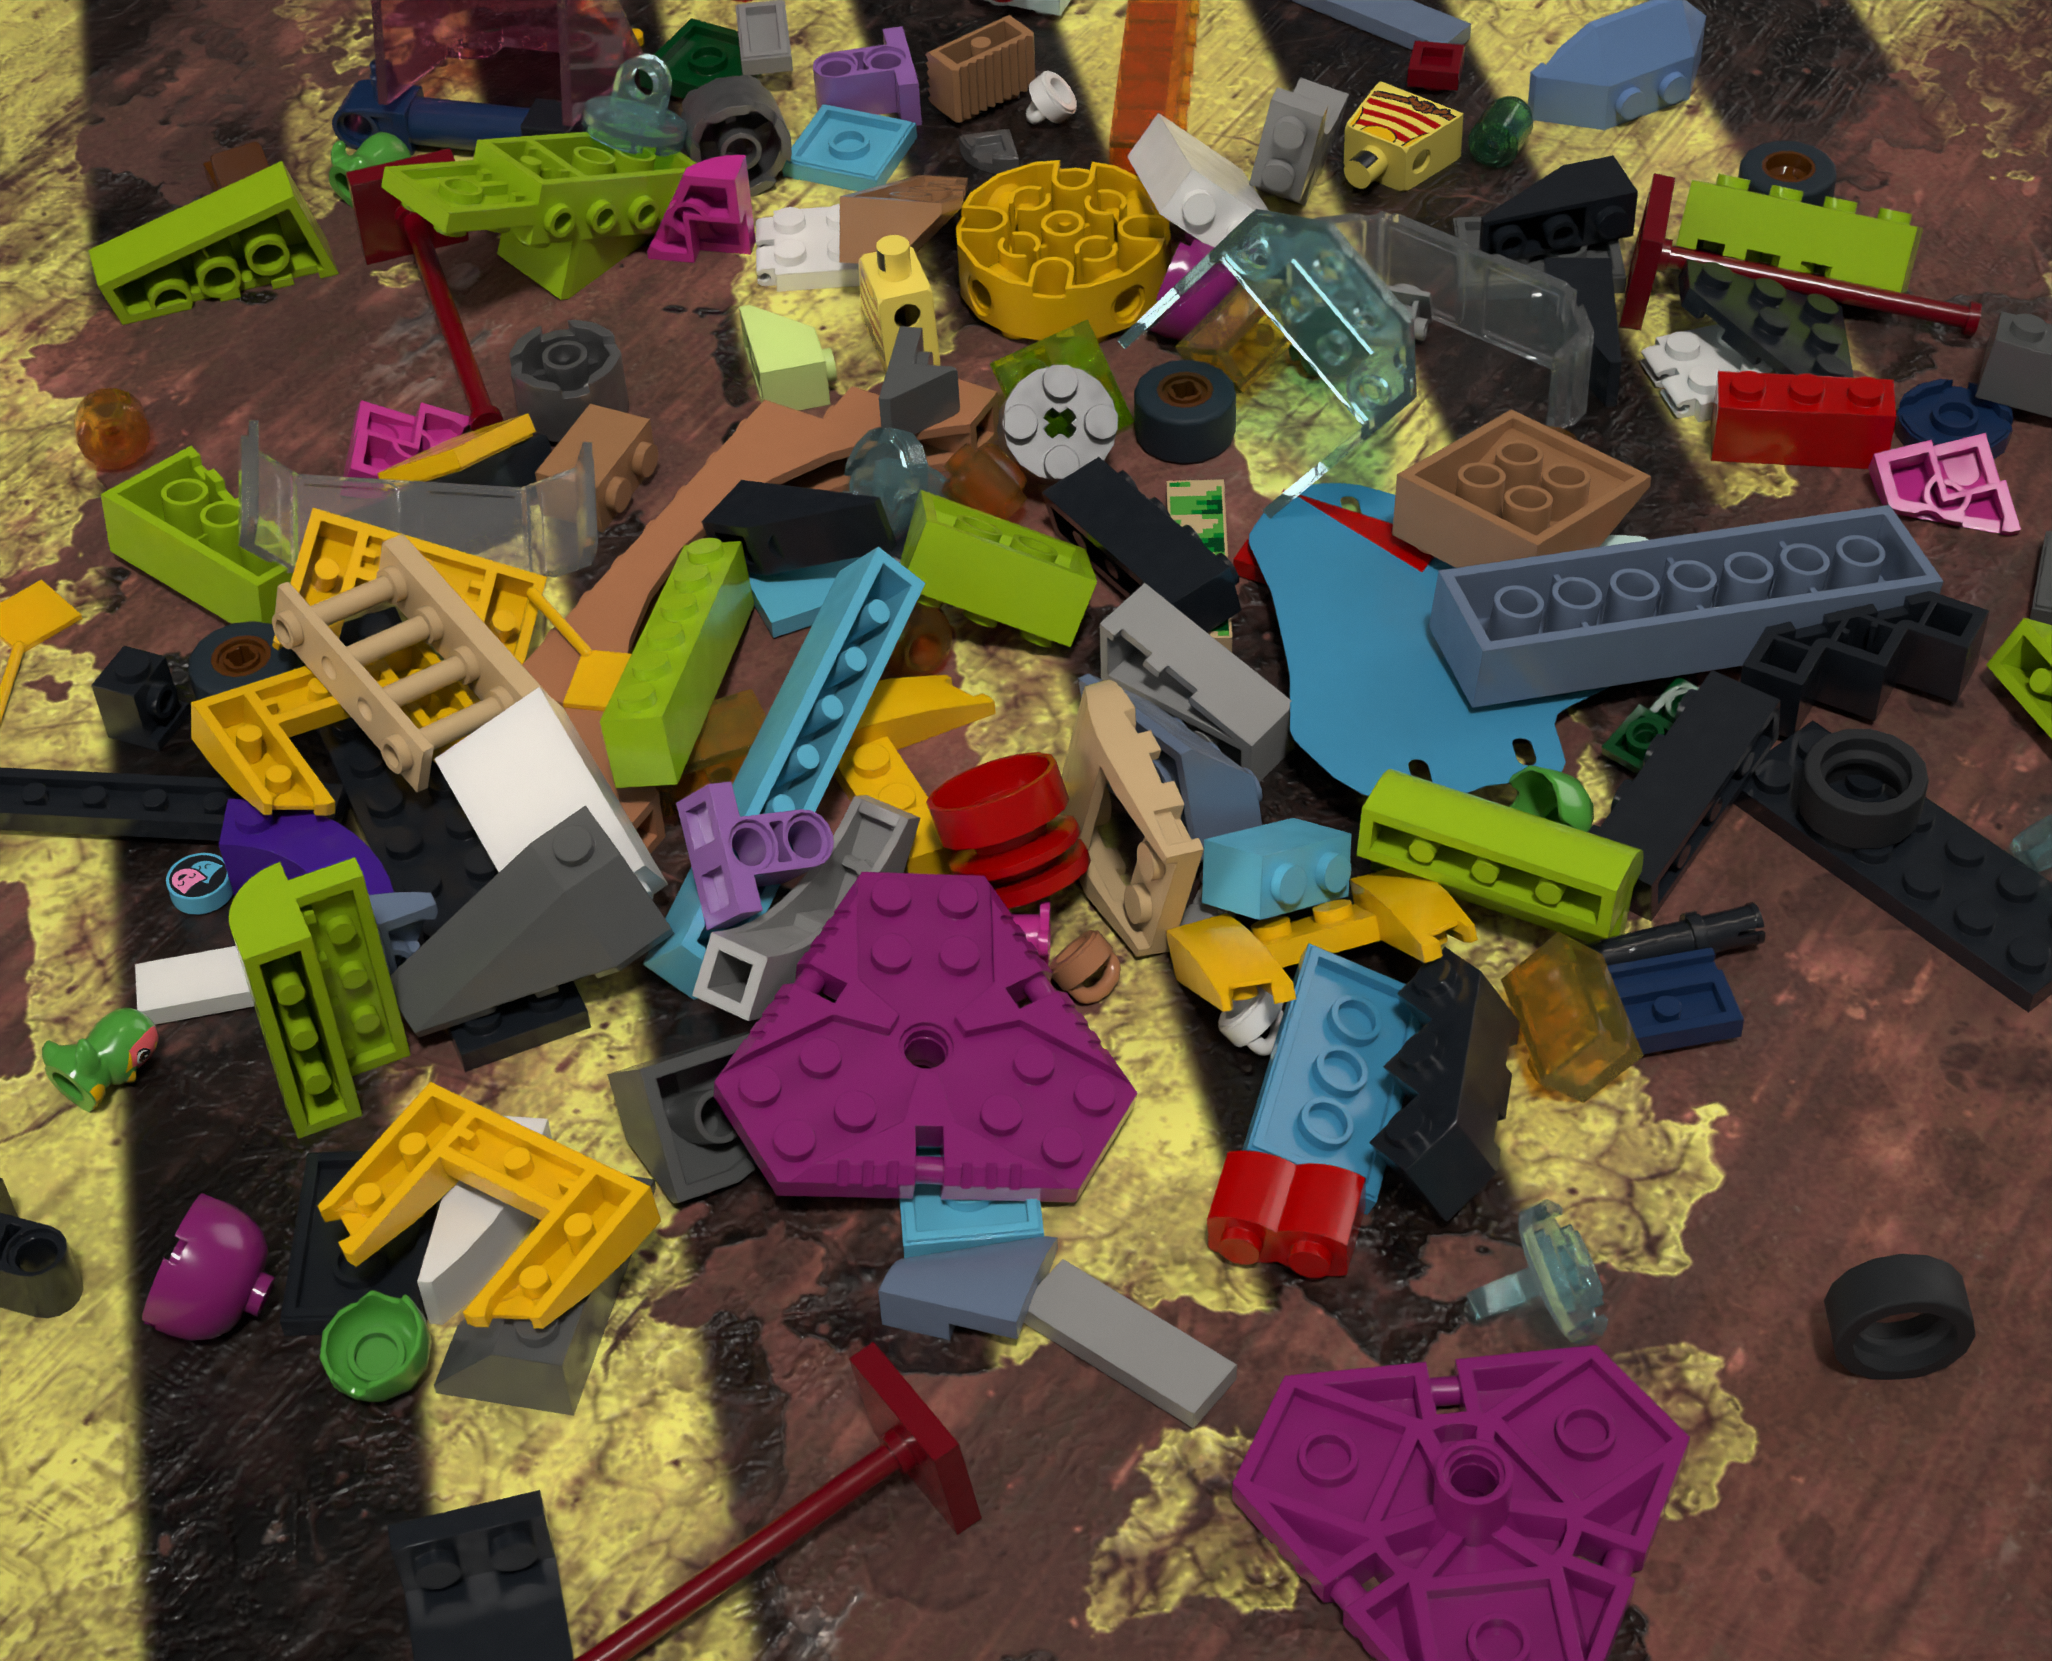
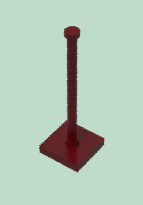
M451 148L346 172L361 249L366 264L370 265L412 254L416 258L471 411L469 416L471 430L474 431L504 421L501 411L491 403L435 250L469 241L468 232L463 237H450L438 233L433 228L434 225L418 213L405 209L401 205L400 200L381 187L385 167L455 161Z
M1653 174L1631 258L1619 323L1621 327L1641 331L1656 272L1665 273L1667 268L1682 270L1686 259H1690L1703 264L1716 262L1726 266L1733 273L1756 280L1758 278H1768L1778 282L1785 289L1808 296L1810 294H1821L1837 303L1962 328V334L1974 336L1977 331L1982 312V303L1970 301L1968 306L1672 246L1673 240L1667 239L1665 236L1675 177Z
M873 1341L851 1356L849 1361L874 1434L877 1436L880 1445L573 1661H628L897 1470L902 1475H909L954 1532L959 1535L982 1518L959 1443Z

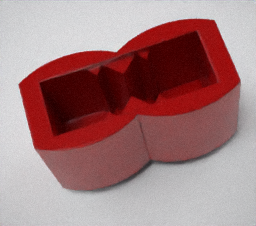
M1244 1150L1228 1152L1207 1217L1209 1249L1221 1254L1231 1262L1242 1265L1279 1262L1308 1278L1347 1275L1366 1208V1178L1353 1171L1327 1164L1306 1163L1296 1165L1281 1157L1263 1152Z

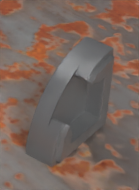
M1010 129L959 136L960 153L975 168L998 174L1019 167V158Z

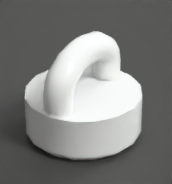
M1044 71L1029 84V92L1032 98L1026 112V119L1029 123L1036 125L1047 118L1059 124L1075 113L1077 104L1074 93L1058 74Z
M1258 987L1259 994L1256 997L1241 1001L1232 1000L1234 1008L1232 1011L1221 1013L1218 1027L1219 1031L1235 1046L1242 1047L1247 1045L1256 1054L1267 1056L1272 1053L1284 1014L1281 1010L1283 1003L1274 1004L1273 995ZM1270 1026L1268 1037L1264 1039L1261 1034Z

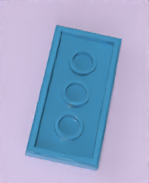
M1309 943L1300 957L1293 980L1296 999L1288 1001L1242 1150L1275 1155L1296 1165L1318 1163L1337 1166L1365 1177L1366 1208L1364 1214L1368 1215L1377 1202L1386 1168V1163L1369 1142L1401 1110L1405 1093L1383 1066L1423 1026L1397 994L1406 984Z

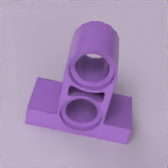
M903 27L883 29L884 45L835 51L818 57L813 62L817 111L825 104L876 115L898 112L899 119L916 123V126L922 125L919 82Z
M732 782L708 784L676 803L707 931L731 927L763 911L757 887L788 882L824 864L832 854L834 847L833 833L829 824L821 815L812 810L799 809L740 817ZM732 847H733L734 850L737 852L740 861H739V860L737 859V857L735 856Z

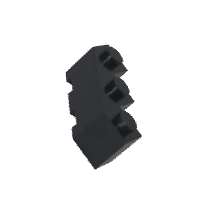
M1927 591L1905 596L1903 606L1877 611L1872 603L1824 614L1822 623L1795 629L1790 621L1767 626L1742 666L1740 682L1780 699L1779 735L1790 737L1800 729L1816 701L1875 721L1897 683L1957 703L1978 665L1990 610Z
M1444 947L1442 949V957L1422 965L1416 975L1397 993L1423 1028L1411 1036L1404 1043L1402 1049L1383 1067L1411 1102L1404 1109L1398 1111L1369 1143L1407 1190L1448 1222L1497 1174L1501 1149L1494 1142L1497 1121L1506 1119L1512 1073L1506 1066L1509 1046L1517 1045L1520 1022L1482 971Z

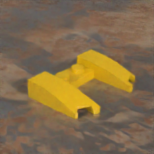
M312 508L290 584L312 606L376 579L377 572L379 571L382 542L401 533ZM405 535L513 656L523 664L538 613L537 606L528 598L526 592L530 587H535L543 594L547 577ZM345 619L328 626L338 638L340 637ZM275 635L272 646L278 651L284 646H282ZM458 681L474 704L481 701L467 684L464 685Z
M420 641L364 666V668L383 688L439 663L441 660L428 644ZM307 666L191 702V739L224 780L263 815H272V810H314V815L321 816L335 814V800L289 738L350 718L351 716ZM455 682L404 705L400 709L420 729L469 707L474 702L460 684ZM468 735L434 750L432 760L436 763L434 760L436 757Z
M948 675L890 678L878 681L833 774L850 802L854 796L868 795L921 818L903 873L953 875L948 863L953 854L958 850L943 847L926 804L928 796L897 750L996 714L995 701L991 697L983 693L972 696L952 685V678Z
M1393 867L1349 879L1354 900L1353 905L1350 900L1346 899L1329 901L1315 906L1312 909L1314 916L1290 922V918L1284 916L1263 919L1251 925V933L1243 924L1228 913L1165 930L1176 980L1223 1012L1232 1011L1234 1008L1232 1000L1241 1001L1256 997L1259 994L1258 987L1273 995L1274 1004L1295 1000L1296 994L1293 981L1283 968L1298 964L1301 955L1309 943L1334 954L1382 940L1426 963L1443 956L1441 945L1448 942L1447 934L1467 943H1473L1478 938L1475 924L1438 882Z
M432 1082L419 1093L318 1204V1209L325 1222L342 1220L350 1236L338 1243L347 1261L356 1267L415 1223L459 1181L541 1220L463 1311L467 1324L474 1327H489L493 1318L530 1319L535 1329L545 1328L593 1292L629 1258L661 1222L649 1185Z

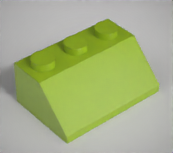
M920 489L900 564L925 582L917 602L939 608L941 603L944 602L964 609L963 615L966 618L986 627L994 628L998 622L1020 629L1019 635L1039 646L1052 647L1053 643L1057 642L1071 647L1097 584L1086 549Z

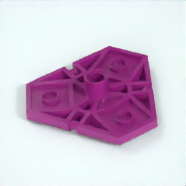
M861 872L835 909L833 916L823 926L822 932L816 936L810 945V949L804 953L797 963L795 982L781 986L774 996L772 1003L766 1007L760 1020L755 1023L748 1037L743 1040L715 1080L714 1098L777 1196L913 1199L915 1184L941 1185V1199L1026 1201V1199H1037L1040 1202H1076L1134 1108L1138 1093L1108 1050L1102 1047L1101 1040L1096 1033L1090 1030L1088 1027L1089 1023L1082 1013H1078L1075 1008L1076 1005L1068 993L1054 989L1050 983L1052 977L1051 969L1043 959H1040L1037 949L1032 942L1026 939L1025 932L1019 924L1014 922L1013 915L985 876ZM821 992L835 999L836 1001L835 1003H832L831 1001L819 996L818 994ZM1028 997L1031 1004L1019 1008L1016 1002ZM915 1065H926L930 1067V1069L919 1068ZM916 1146L940 1147V1157L916 1156Z
M1597 1345L1455 1359L1454 1376L1429 1378L1426 1362L1284 1376L1232 1483V1500L1268 1541L1277 1546L1278 1552L1287 1562L1293 1564L1295 1571L1304 1581L1309 1582L1311 1589L1323 1602L1336 1603L1343 1610V1625L1354 1638H1358L1363 1643L1362 1647L1370 1656L1378 1661H1607L1633 1596L1636 1578L1631 1577V1574L1644 1568L1649 1550L1657 1534V1529L1662 1521L1666 1506L1669 1503L1687 1456L1690 1436ZM1458 1405L1459 1412L1437 1414L1436 1407ZM1578 1556L1595 1561L1602 1565L1600 1566L1589 1561L1578 1558ZM1375 1577L1380 1584L1367 1592L1362 1584Z

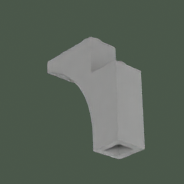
M1303 78L1299 79L1293 92L1277 87L1270 101L1249 185L1255 186L1257 190L1305 206L1338 135L1349 94Z
M868 795L854 796L844 818L833 835L834 847L832 854L824 864L808 871L780 902L758 918L736 928L711 932L692 996L747 1021L760 1019L766 1007L774 1000V996L781 986L795 982L797 963L804 953L810 949V945L816 936L822 932L823 926L833 916L835 909L861 872H904L921 818ZM821 992L818 994L819 996L829 1000V996Z

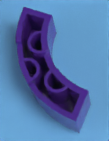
M228 799L219 848L234 897L251 877L278 862H281L286 877L290 880L356 857L364 875L369 895L394 893L390 878L374 852L356 834L338 822L325 816L314 815V812L310 810H272V815H263L245 799Z

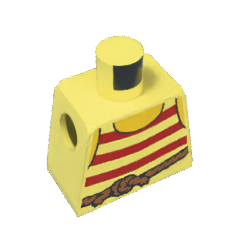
M1380 81L1346 124L1344 136V174L1351 185L1360 189L1368 187L1375 181L1398 191H1409L1461 157L1464 113Z
M899 235L885 236L876 243V252L863 254L859 258L861 318L886 373L900 328L895 323L894 316L905 313L906 327L922 328L924 351L932 352L933 365L941 366L933 294L929 281L913 247H910L909 241Z

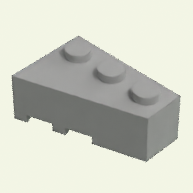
M1146 583L1139 587L1100 623L1101 679L1113 680L1121 688L1150 700L1173 718L1178 717L1188 729L1206 742L1214 743L1221 753L1242 768L1250 769L1259 782L1294 749V739L1290 732V702L1292 701Z

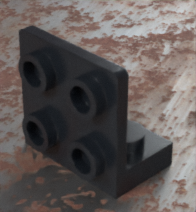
M540 1490L387 1525L391 1553L405 1594L414 1661L574 1660L554 1543Z

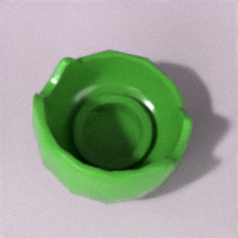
M1529 765L1513 774L1509 779V784L1517 790L1516 799L1509 807L1588 832L1592 827L1594 805L1580 781L1573 776L1553 769Z
M371 1290L357 1303H351L340 1309L323 1330L320 1361L333 1386L339 1392L356 1400L383 1402L410 1391L427 1370L432 1339L422 1312L409 1296L405 1294L402 1298H397Z

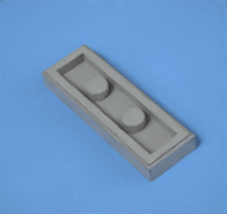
M1064 1259L1037 1286L1024 1323L1193 1429L1237 1379V1364Z

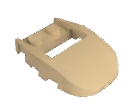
M1107 679L1084 687L1062 772V779L1070 800L1061 814L1074 816L1081 830L1078 839H1082L1091 858L1087 871L1078 878L1088 899L1136 956L1170 952L1165 930L1180 926L1204 848L1199 838L1191 840L1180 819L1185 804L1175 781L1162 783L1153 764V760L1159 759L1161 752L1151 730L1137 733L1135 730V706L1125 691L1115 681ZM1107 784H1110L1115 795L1144 835L1143 842H1140L1137 848V863L1131 883L1127 887L1120 877L1125 874L1127 868L1117 848H1105L1097 827L1108 824L1111 818V799Z

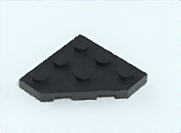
M1686 259L1678 276L1681 306L1696 319L1703 318L1705 314L1711 317L1720 327L1725 329L1721 339L1752 365L1759 364L1763 360L1778 374L1799 375L1808 373L1817 376L1854 378L1841 305H1837L1833 300L1821 294H1810L1808 296L1785 289L1778 282L1768 278H1758L1756 280L1733 273L1726 266L1716 262L1703 264Z

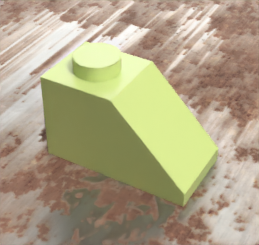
M752 305L740 306L744 351L761 403L764 400H768L798 411L830 405L828 382L837 380L836 365L832 349L821 348L815 327Z

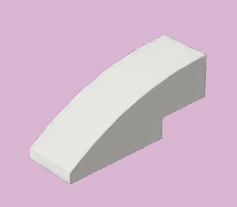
M504 1116L552 1139L548 1119ZM461 1181L442 1197L417 1281L429 1324L443 1325L479 1293L512 1254L529 1229L534 1219L533 1216Z

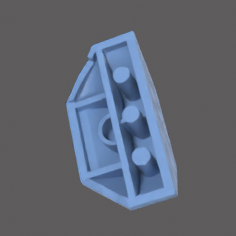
M1651 0L1589 22L1560 46L1547 64L1542 62L1530 72L1527 116L1535 121L1607 130L1688 100L1701 61L1706 15L1686 0Z

